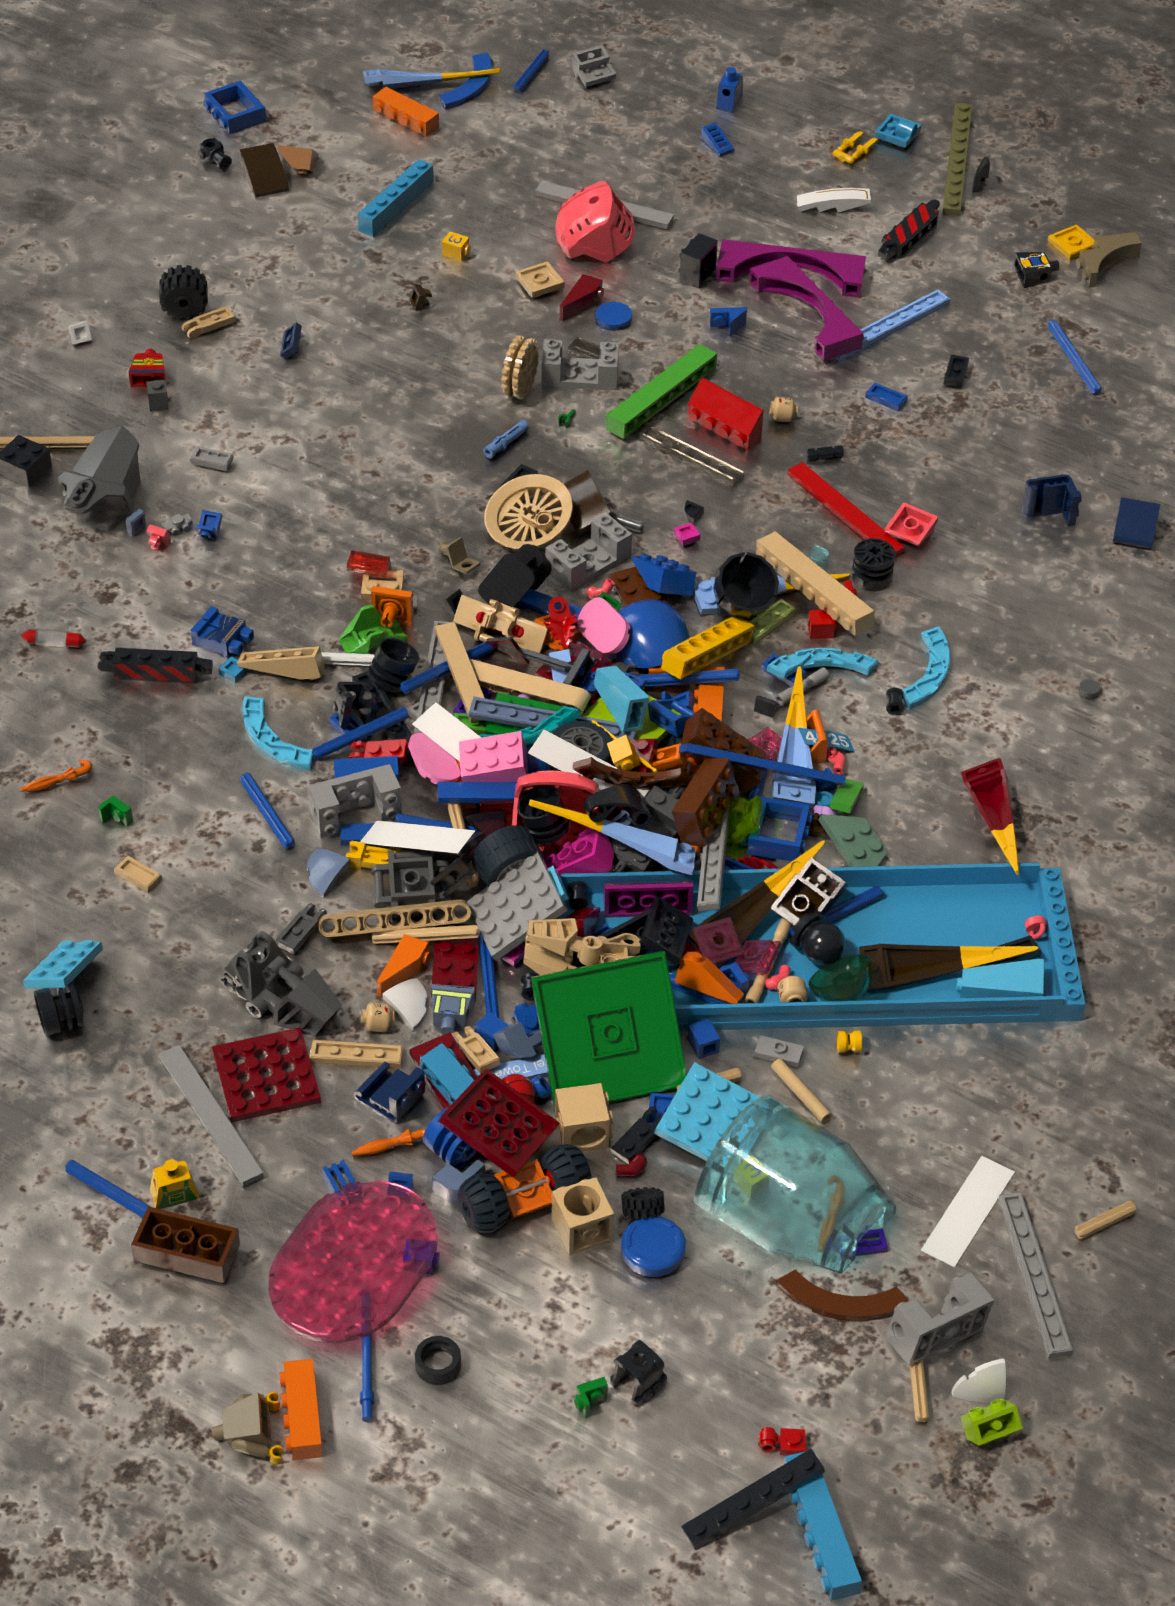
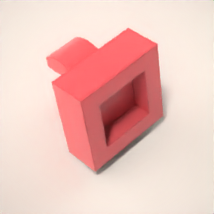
M149 525L146 531L150 537L148 543L152 545L151 549L159 551L162 544L169 546L172 540L165 529Z

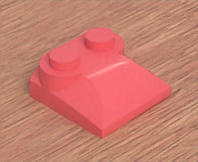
M903 502L884 529V532L920 546L926 537L934 533L938 516Z

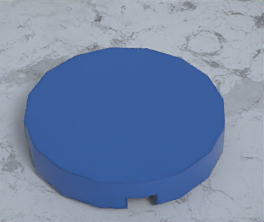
M615 301L606 302L597 308L595 318L601 327L608 330H618L619 327L623 329L631 323L632 311L623 303Z

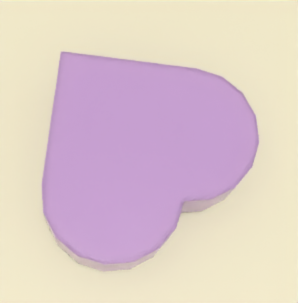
M818 805L814 806L812 813H819L820 816L823 814L838 815L837 810Z

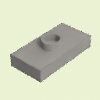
M197 446L190 458V462L195 465L227 471L234 456L231 453Z
M760 1035L754 1057L772 1062L782 1059L788 1066L798 1068L804 1046Z

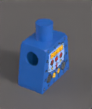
M733 67L726 69L719 83L716 109L732 113L743 95V75L736 73L737 70Z

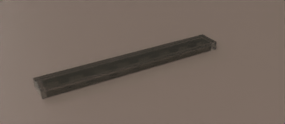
M645 422L629 435L732 487L744 477V471Z

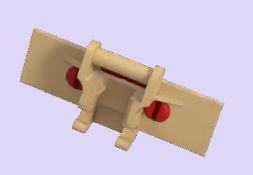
M461 595L453 622L476 630L474 641L486 642L487 638H495L484 634L488 628L502 633L506 637H512L520 648L541 653L549 630L546 626L520 617L519 609L491 599L489 602L491 605Z

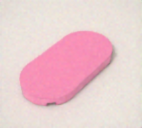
M599 597L594 598L586 603L579 614L577 622L579 631L599 652L610 656V654H616L625 647L630 635L628 634L630 624L608 601Z
M415 733L410 737L408 748L417 770L423 778L426 779L427 776L431 779L430 782L436 785L437 782H457L459 780L460 769L451 754L424 733Z

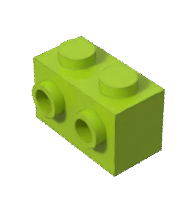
M1004 1399L993 1400L989 1406L983 1408H972L968 1410L967 1414L960 1416L966 1439L977 1445H986L992 1440L1010 1436L1013 1432L1023 1429L1017 1405Z

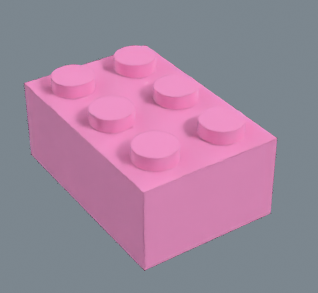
M521 731L459 741L460 771L463 782H517L518 778L528 774L527 745Z

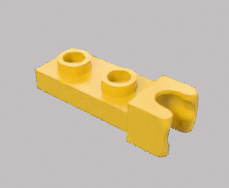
M350 841V853L346 854V857L350 859L348 868L361 870L362 867L371 868L376 864H388V851H394V853L408 851L365 846L364 842Z

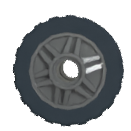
M572 721L558 726L552 734L611 764L612 758L607 743L611 742L612 738L601 726L587 721ZM547 763L548 771H561Z

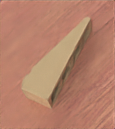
M320 646L244 652L237 662L238 667L296 679L316 680L321 678L325 669Z

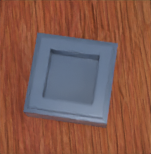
M138 509L126 518L127 534L132 537L146 526L145 514L141 509Z

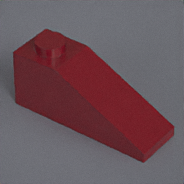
M582 274L560 304L559 320L564 321L594 306L603 297V280Z
M600 907L578 908L564 919L575 918L578 929L577 936H593L600 914Z

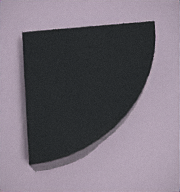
M687 500L684 514L690 522L694 523L703 514L704 507Z

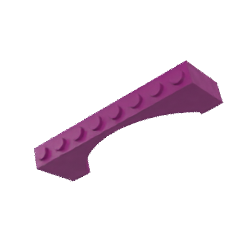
M722 239L716 266V281L734 283L735 279L750 272V268L788 256L799 268L815 272L831 281L842 292V296L860 298L866 256Z
M788 256L750 268L749 283L758 293L763 291L789 295L808 303L820 313L825 321V326L821 333L815 336L814 352L823 361L862 349L863 332Z

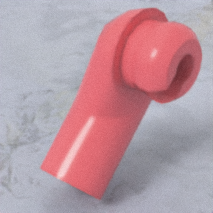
M607 578L601 588L596 589L591 586L587 589L586 594L589 599H592L593 596L598 597L602 591L609 595L615 582Z
M829 747L827 749V759L834 765L833 773L842 775L846 761L845 756L837 751L835 747Z
M782 965L778 975L766 980L767 989L777 990L778 983L790 976L791 968L787 965Z

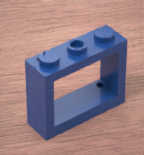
M241 80L204 93L203 105L206 111H209L213 119L217 120L220 126L229 134L266 122L265 106ZM238 99L247 110L230 116L220 105Z
M759 796L749 835L747 854L792 862L800 854L805 853L806 842H803V840H808L809 828L807 826L811 827L813 814H809L810 805ZM765 817L799 822L795 842L761 836Z

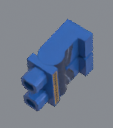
M213 606L206 611L202 619L190 630L192 645L215 653H222V656L227 658L231 653L240 655L243 652L244 643L242 640L250 643L254 639V631L246 627L245 620L219 613L218 608Z

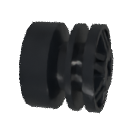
M875 538L864 539L855 546L851 578L857 587L873 592L889 587L892 583L895 561L893 546L887 541Z
M385 638L380 641L367 674L369 679L378 687L391 692H401V683L412 677V673L420 659L419 653L405 641L396 638Z
M541 786L525 793L518 802L517 810L523 824L529 830L536 843L549 844L564 837L571 828L572 821L570 819L529 805L531 799L566 809L558 790L549 786Z
M72 981L66 986L67 993H64L63 988H57L56 996L52 995L49 988L34 991L37 1012L46 1037L61 1033L60 1022L63 1021L68 1030H73L71 1019L75 1020L78 1028L84 1026V1010L81 998Z

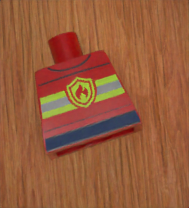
M147 349L145 353L135 354L129 369L130 387H147L148 381L166 380L161 353H156L153 349Z

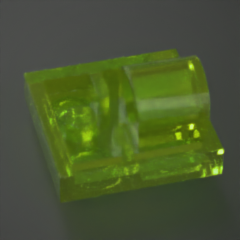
M755 796L750 801L741 797L733 800L729 812L726 844L728 849L734 844H739L749 833H754L759 828L763 800L759 796Z

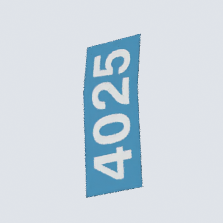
M798 728L804 743L815 745L818 741L816 730ZM825 731L828 746L855 752L847 735Z

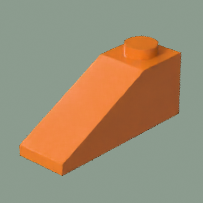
M405 934L403 935L376 982L378 997H383L382 993L412 978L421 971L424 964H428L431 957L428 942Z
M687 952L681 958L675 983L732 1004H739L743 999L744 993L708 958L702 957L698 952Z

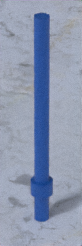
M367 1292L362 1294V1391L359 1394V1402L362 1405V1421L364 1422L372 1420V1405L374 1404V1392L372 1391L371 1294Z

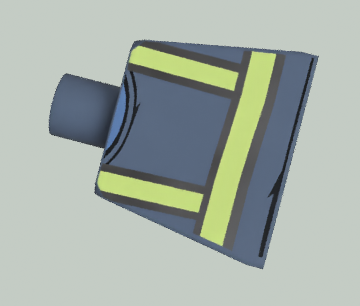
M432 984L433 1025L441 1027L442 1034L449 1032L452 1034L455 1028L463 1029L466 1027L475 1003L474 987Z

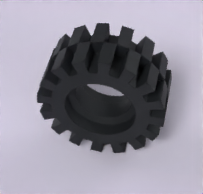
M638 1187L635 1190L629 1189L621 1194L622 1212L625 1217H635V1219L642 1217L643 1219H647V1217L654 1218L655 1215L660 1216L665 1211L664 1193L659 1188L651 1187L648 1189V1187H643V1189H640Z

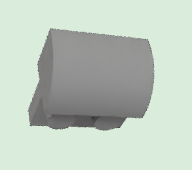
M603 45L572 53V68L576 79H581L585 87L616 79V72L609 62L610 56Z

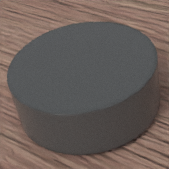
M1086 679L1080 683L1079 693L1082 697L1093 699L1099 695L1100 684L1097 681Z

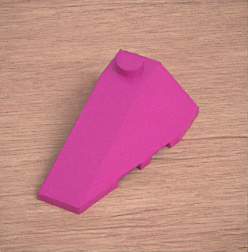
M589 827L580 832V838L572 844L569 841L563 845L564 848L558 854H550L545 858L547 868L554 866L561 878V874L606 873L611 870L614 852L608 835Z

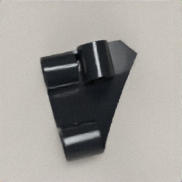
M621 784L605 788L590 795L584 802V809L589 818L594 822L603 821L617 805H620L622 809L629 813V817L639 829L649 827L653 820L648 810L647 801L633 785Z

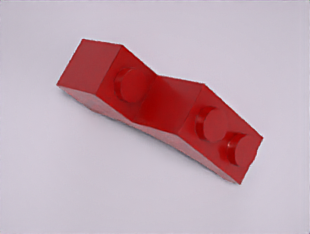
M844 581L843 586L857 596V589H853L852 581ZM810 610L807 624L809 638H834V631L838 630V624L840 623L833 620L824 610Z

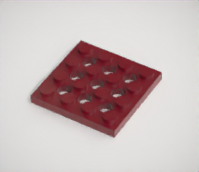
M300 1027L212 1046V1053L231 1123L321 1103V1096ZM280 1050L289 1051V1053L285 1055H281L278 1052ZM260 1054H264L267 1056L265 1059L262 1060L255 1058ZM237 1059H242L245 1061L242 1064L233 1063ZM286 1067L294 1068L292 1072L283 1071ZM263 1072L272 1073L269 1077L261 1076ZM241 1077L249 1078V1080L246 1082L238 1081V1079ZM290 1085L299 1086L296 1090H290L288 1087ZM271 1089L277 1091L273 1095H268L265 1093L266 1091ZM248 1094L255 1096L253 1099L245 1100L243 1098L245 1095Z
M487 1068L438 1120L439 1123L513 1178L560 1124ZM489 1094L493 1095L496 1099L491 1098ZM477 1106L482 1107L485 1111L480 1110ZM507 1108L512 1109V1110L514 1111V1113H512V1112H510L509 1110H507ZM466 1118L471 1119L474 1123L469 1122ZM496 1120L501 1121L504 1125L499 1124ZM525 1122L531 1123L533 1127L527 1125ZM485 1132L490 1133L493 1137L486 1135ZM515 1134L520 1135L522 1139L516 1137ZM503 1146L509 1147L511 1151L506 1150Z

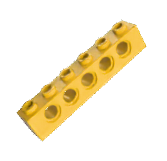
M732 616L667 649L662 655L661 669L681 680L751 643L755 625L740 617Z

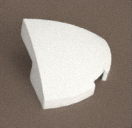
M417 978L401 982L382 993L383 1000L398 1012V1018L410 1029L414 1030L423 1021L427 1012L425 1005L428 998L424 986Z
M1004 1358L976 1367L975 1371L969 1374L968 1380L966 1375H963L953 1386L951 1391L952 1397L979 1403H990L996 1399H1004L1006 1389V1365Z

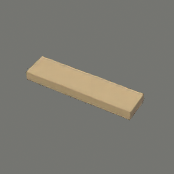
M313 1040L310 1062L379 1067L383 1062H387L390 1064V1068L401 1069L403 1046Z

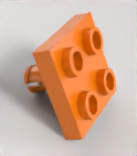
M373 586L371 589V605L383 614L380 624L386 627L389 621V628L392 627L393 621L396 619L400 625L412 626V592Z

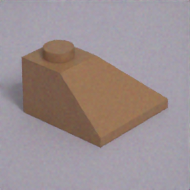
M277 146L279 152L290 166L297 171V174L308 175V172L313 173L318 159L317 152L309 148Z

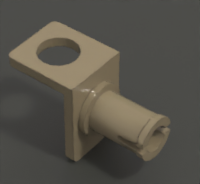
M461 537L450 544L442 542L439 545V553L449 556L452 569L468 574L480 566L479 561L467 557ZM466 564H472L470 567L463 568Z

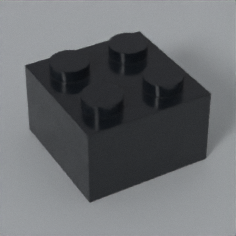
M700 233L690 240L689 244L685 249L681 250L679 259H681L679 267L680 282L698 289L716 270L718 240Z
M17 435L0 451V476L27 488L52 466L50 448L20 435Z

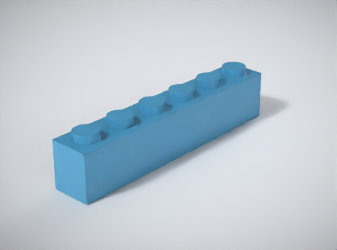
M420 159L413 163L357 214L358 231L374 237L434 182L433 165Z
M443 1043L420 1057L419 1068L425 1071V1076L450 1105L474 1081L468 1068L465 1065H461L456 1060L454 1052L450 1048L447 1049ZM477 1106L480 1110L485 1111L482 1107ZM496 1120L499 1124L504 1125L501 1121ZM485 1132L486 1135L493 1137L490 1133ZM515 1134L516 1137L522 1139L520 1135ZM503 1146L506 1150L511 1151L509 1147Z
M804 1452L785 1456L784 1464ZM823 1474L791 1492L789 1497L792 1504L796 1503L798 1509L796 1515L799 1525H803L805 1528L804 1538L808 1548L811 1547L814 1553L812 1560L815 1569L820 1570L823 1592H828L830 1601L860 1594L862 1580Z

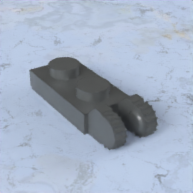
M309 903L276 938L275 942L278 947L295 954L319 926L320 918L327 914L326 910L321 908L311 917L316 906Z

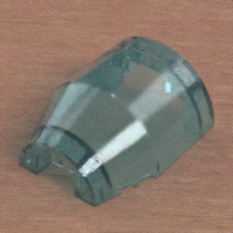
M764 1095L754 1100L729 1125L717 1142L702 1170L694 1196V1203L767 1251L775 1254L778 1251L792 1255V1259L797 1261L799 1258L812 1261L814 1266L840 1274L855 1260L857 1243L872 1225L876 1223L883 1228L896 1213V1204L849 1143L772 1095Z

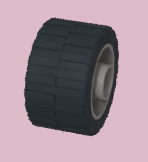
M512 825L498 829L483 839L473 852L472 863L486 887H489L491 883L501 880L503 875L508 873L509 870L516 869V867L519 868L526 858L535 855L537 851L542 856L544 862L545 856L527 828Z

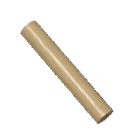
M782 1059L774 1061L771 1068L822 1124L828 1122L832 1117L831 1112Z

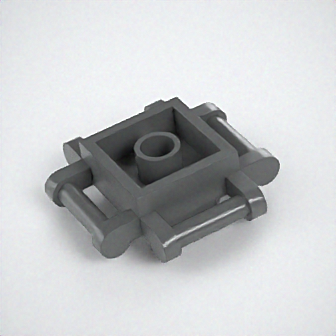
M388 851V864H376L371 867L375 884L374 907L385 908L386 906L395 907L398 905L452 900V894H449L446 898L442 895L445 892L442 888L441 893H435L434 885L430 883L434 878L433 871H439L440 873L450 865L449 862L446 860L432 861V854L429 852L394 853V851ZM384 874H389L391 896H384ZM435 909V910L433 911V913H432V915H433L435 918H436V909ZM414 911L410 918L422 917L423 914L419 911ZM392 914V921H398L401 918L399 914Z

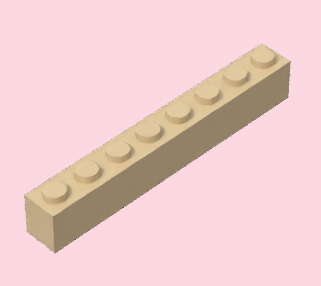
M776 531L756 540V555H760L767 560L784 580H787L795 589L803 593L854 636L874 627L875 611Z

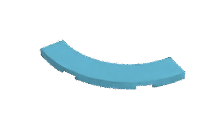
M939 626L921 633V638L928 649L929 664L921 679L902 689L904 692L902 700L909 709L920 705L932 697L940 689L947 677L950 666V652L948 641Z
M810 648L795 651V654L783 655L767 666V671L785 679L797 672L799 666L801 669L832 666L854 670L868 676L878 666L879 660L858 652H854V654L841 652V649Z
M244 696V725L255 745L266 755L280 763L310 771L314 758L312 750L281 741L279 736L266 723L264 716L265 698Z

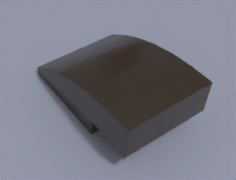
M274 143L239 149L240 161L245 170V177L255 198L289 191L286 175Z
M588 470L564 484L570 492L573 502L570 522L579 536L590 531L591 521L607 513L614 517Z
M811 857L800 873L794 875L771 906V909L795 925L806 913L809 916L814 914V910H818L825 915L848 887V884Z

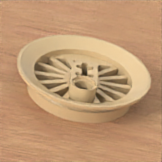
M542 474L524 475L508 481L496 490L487 503L484 522L489 535L502 546L518 551L522 545L531 544L536 545L541 550L554 543L562 535L570 521L573 502L570 492L559 480ZM530 495H535L531 504ZM530 532L532 536V541H528ZM536 532L540 533L542 537L537 539Z

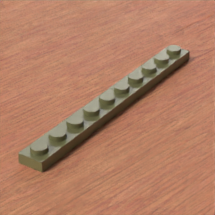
M955 103L942 214L960 216L972 104Z

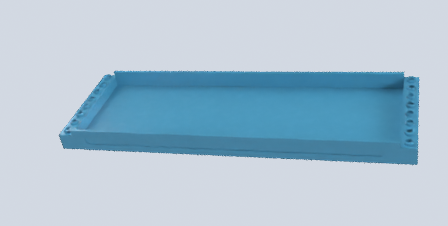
M1010 863L827 868L848 884V887L832 907L874 886H879L882 889L883 896L831 922L839 927L845 938V952L841 959L832 965L821 966L809 961L804 955L803 950H796L789 943V938H792L790 933L788 934L768 978L778 975L782 965L789 966L791 968L790 976H798L805 981L808 992L807 1002L781 1003L778 990H768L766 984L764 985L759 1002L746 1004H711L672 988L679 1031H688V1025L710 1019L715 1030L1082 1021L1085 1000L1060 868H1040V863H1018L1019 876L1016 875ZM780 869L724 870L720 909ZM677 871L561 874V880L569 899L571 898L568 890L570 883L577 881L586 883V898L588 899V906L586 908L600 907V914L595 929L605 923L608 924L609 929H613L633 918L604 917L603 883L692 881V915L689 916L693 918L689 934L705 919L720 910L698 911L697 901L701 871H693L692 875ZM569 899L564 901L568 910L556 919H564L575 911L569 907ZM772 909L769 910L737 951L719 967L721 968L724 965L736 962L743 973L746 972L749 976L750 985L748 991L754 983L772 943L778 924L783 918ZM1043 916L1046 919L1047 929L1040 938L1034 939L1041 950V956L1034 959H1044L1043 996L960 998V991H956L957 978H962L963 970L892 989L865 991L859 947L899 944L996 947L1029 936L1024 925L1028 918ZM688 938V939H687V943L690 942V943L703 955V957L707 958V957L697 948V946ZM573 951L572 966L579 968L580 966L576 963L577 954ZM667 961L669 973L677 975L679 965L675 966Z

